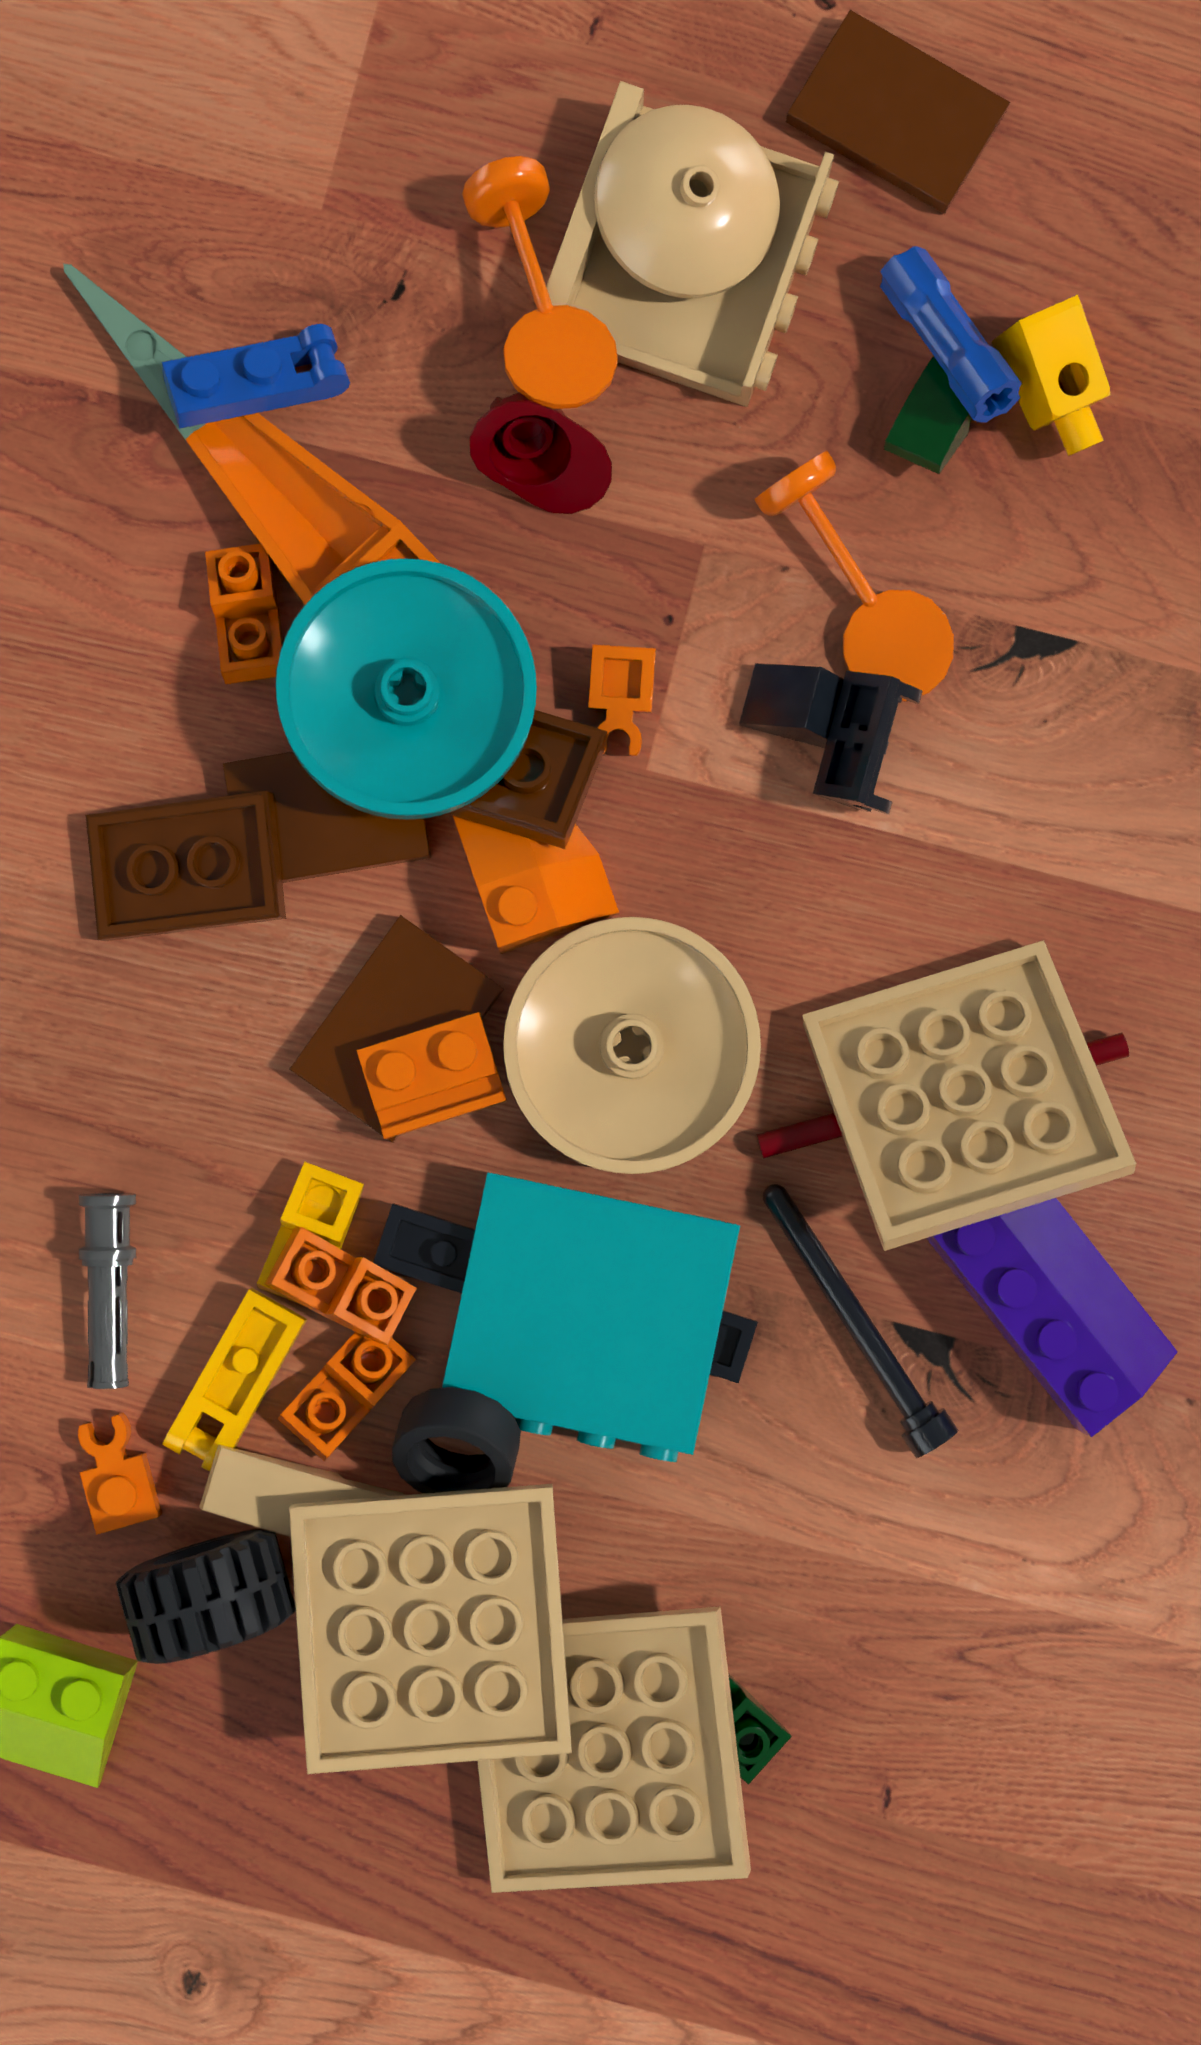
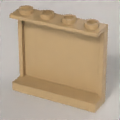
M620 81L546 286L552 305H569L590 312L603 322L616 342L618 363L748 407L754 388L766 391L778 357V354L768 351L774 331L786 333L798 300V296L788 293L795 272L807 276L819 239L809 236L815 216L818 215L827 219L839 184V181L829 178L834 154L825 152L821 165L817 166L761 146L773 168L780 199L777 231L773 243L762 262L742 282L716 295L701 298H682L660 293L637 281L616 261L601 235L595 213L594 192L596 177L606 151L616 136L629 123L639 116L655 110L643 106V88ZM696 179L689 181L690 189L696 196L707 197L708 191L703 182Z

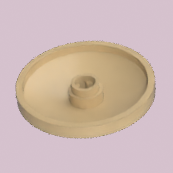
M642 917L613 918L583 926L556 941L544 951L531 965L514 993L505 1023L503 1043L504 1061L512 1093L521 1111L534 1129L550 1145L571 1159L595 1169L624 1174L650 1173L681 1165L705 1152L719 1141L734 1125L751 1096L758 1074L761 1052L760 1028L752 997L744 981L728 959L705 939L681 926L662 920Z

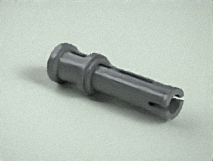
M136 1194L79 1195V1205L85 1208V1246L79 1249V1260H82V1266H88V1388L115 1389L129 1386L127 1364L128 1266L133 1265V1259L136 1258V1248L130 1245V1207L136 1204Z

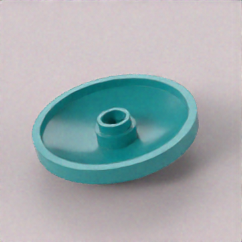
M406 558L373 562L348 571L329 582L306 603L293 621L280 651L277 666L276 697L281 724L286 739L304 770L325 791L341 802L357 810L392 819H424L440 816L458 810L486 794L505 776L519 757L526 743L536 706L537 683L533 655L527 638L510 609L487 586L472 576L456 568L427 560Z

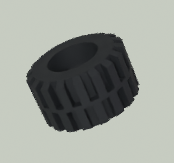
M260 1529L217 1537L166 1553L136 1565L115 1582L136 1659L144 1663L164 1664L177 1662L239 1644L278 1627L296 1611V1604L276 1533Z

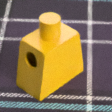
M1078 295L1017 321L991 341L993 347L998 349L1022 383L1019 388V396L1021 398L1018 402L1029 426L1034 431L1055 423L1068 456L1104 441L1090 406L1110 396V386Z

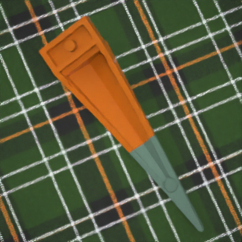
M63 264L67 277L304 605L329 582L348 571L366 564L389 559L406 558L440 563L399 519L333 471L259 413L179 429L163 379L162 362L185 358L186 356L74 266Z

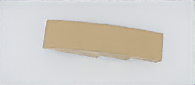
M218 1444L199 1507L210 1513L291 1537L289 1515L291 1504L400 1496L405 1494L347 1480L335 1472Z

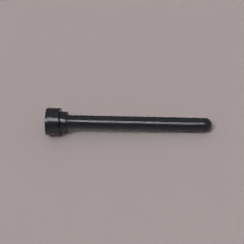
M779 1184L769 1185L763 1193L765 1205L903 1414L904 1418L900 1423L904 1427L905 1432L902 1434V1438L915 1458L924 1456L952 1438L959 1431L944 1408L937 1410L932 1401L925 1403L787 1190Z

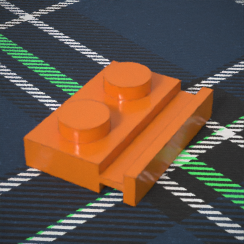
M479 1012L356 1050L384 1139L507 1101Z

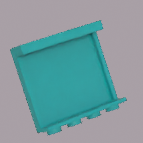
M487 1172L442 1388L456 1387L473 1390L498 1401L513 1414L520 1430L525 1432L551 1435L553 1426L577 1430L576 1441L591 1446L614 1449L616 1439L641 1444L639 1454L653 1459L677 1462L679 1452L693 1455L740 1225Z

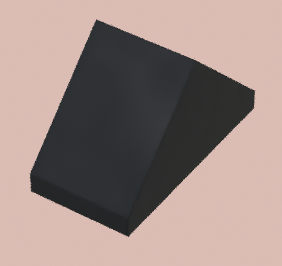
M755 663L739 726L825 748L844 678L823 667Z

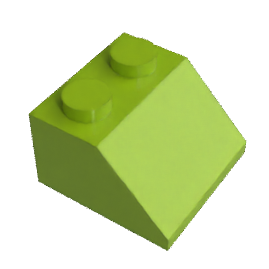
M15 1624L0 1636V1758L98 1788L138 1661Z

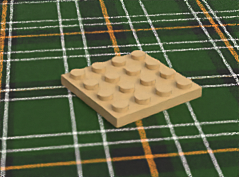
M1044 940L802 1015L807 1038L884 1251L1128 1176L1135 1172L1136 1162Z
M552 1484L291 1504L289 1515L307 1774L572 1753Z
M721 1606L562 1619L572 1753L477 1761L492 1893L748 1878L751 1872Z

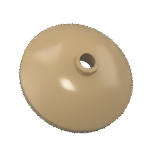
M672 105L661 107L639 116L629 123L613 140L600 163L596 177L594 192L595 213L607 248L621 267L633 278L660 293L682 298H701L722 293L733 288L748 277L762 262L773 243L780 214L779 190L773 168L763 149L751 134L734 120L714 110L692 105ZM696 179L703 182L708 191L707 197L696 196L690 189L689 181Z

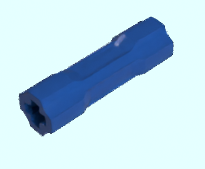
M913 246L904 253L893 255L880 271L882 274L880 288L901 318L912 324L948 376L949 386L972 419L977 422L987 423L992 418L1007 413L1021 398L1019 396V388L1022 383L998 349L987 343L951 293L950 282L926 249Z

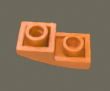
M260 543L205 551L210 604L216 620L220 669L225 685L276 677L280 651L283 646V636L270 556Z
M303 1227L293 1229L265 1282V1285L299 1304L383 1345H388L417 1289L415 1286L364 1257L355 1258Z
M355 1332L277 1419L318 1457L325 1461L416 1359L393 1338L390 1339L388 1345H383Z

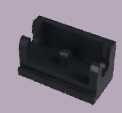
M846 671L813 794L857 810L871 812L873 809L889 815L892 801L874 795V790L883 757L887 752L888 739L898 703H901L902 698L919 704L923 691L893 676Z

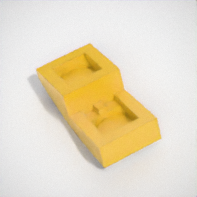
M304 1161L280 1219V1229L258 1279L257 1287L296 1302L265 1285L293 1229L303 1227L341 1249L364 1184Z

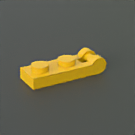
M249 1289L162 1445L179 1455L185 1450L204 1461L201 1467L210 1472L218 1444L236 1448L307 1319L257 1290ZM203 1413L224 1424L217 1438L197 1428Z

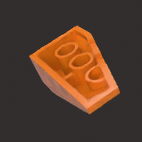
M453 815L500 954L619 914L600 855L576 823L566 849H562Z

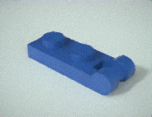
M314 324L303 329L297 336L162 362L163 379L179 429L328 399L344 393L349 388L350 381L344 363L335 359L334 354L337 352L338 346L332 328L325 324ZM309 364L313 367L310 371L297 374L294 368Z

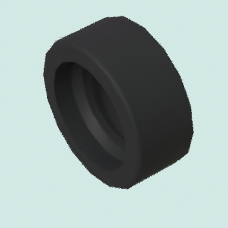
M456 1387L429 1389L412 1397L403 1409L393 1442L392 1462L400 1477L416 1491L423 1494L508 1487L512 1480L519 1451L521 1430L512 1413L498 1401L477 1391ZM448 1437L463 1440L478 1447L485 1454L465 1455L450 1452L435 1445L428 1438Z

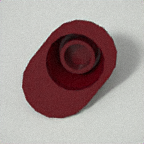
M520 392L504 399L496 397L490 405V410L477 420L469 437L470 456L481 473L530 504L551 513L573 514L591 508L604 497L612 481V461L603 443L590 431L565 416L562 409L542 406L527 399Z

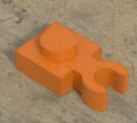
M592 644L588 708L607 710L606 720L598 726V729L607 731V737L615 730L625 731L630 737L629 755L638 756L642 748V735L638 727L633 723L634 712L652 713L656 648Z
M123 1412L111 1417L115 1436L110 1443H104L97 1439L92 1422L84 1423L78 1428L80 1445L84 1451L95 1457L97 1464L96 1467L80 1472L96 1535L154 1519L162 1515L146 1452L131 1457L127 1455L125 1446L131 1437V1425Z

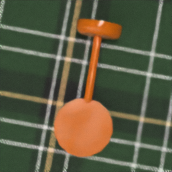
M524 156L505 157L490 162L475 171L465 182L462 191L467 212L477 223L492 228L510 226L537 307L536 310L525 314L509 331L503 349L505 372L514 388L531 401L552 409L578 408L596 400L611 385L618 364L616 342L606 325L590 312L569 305H552L524 222L535 215L545 204L550 191L548 178L544 166L536 159Z
M825 451L780 479L754 500L760 510L768 516L778 515L799 502L862 601V604L852 613L843 633V659L848 671L893 676L906 684L922 690V696L928 694L945 678L953 659L954 634L947 616L930 598L912 590H887L877 595L875 594L812 495L815 490L827 483L836 473L835 462L829 452Z

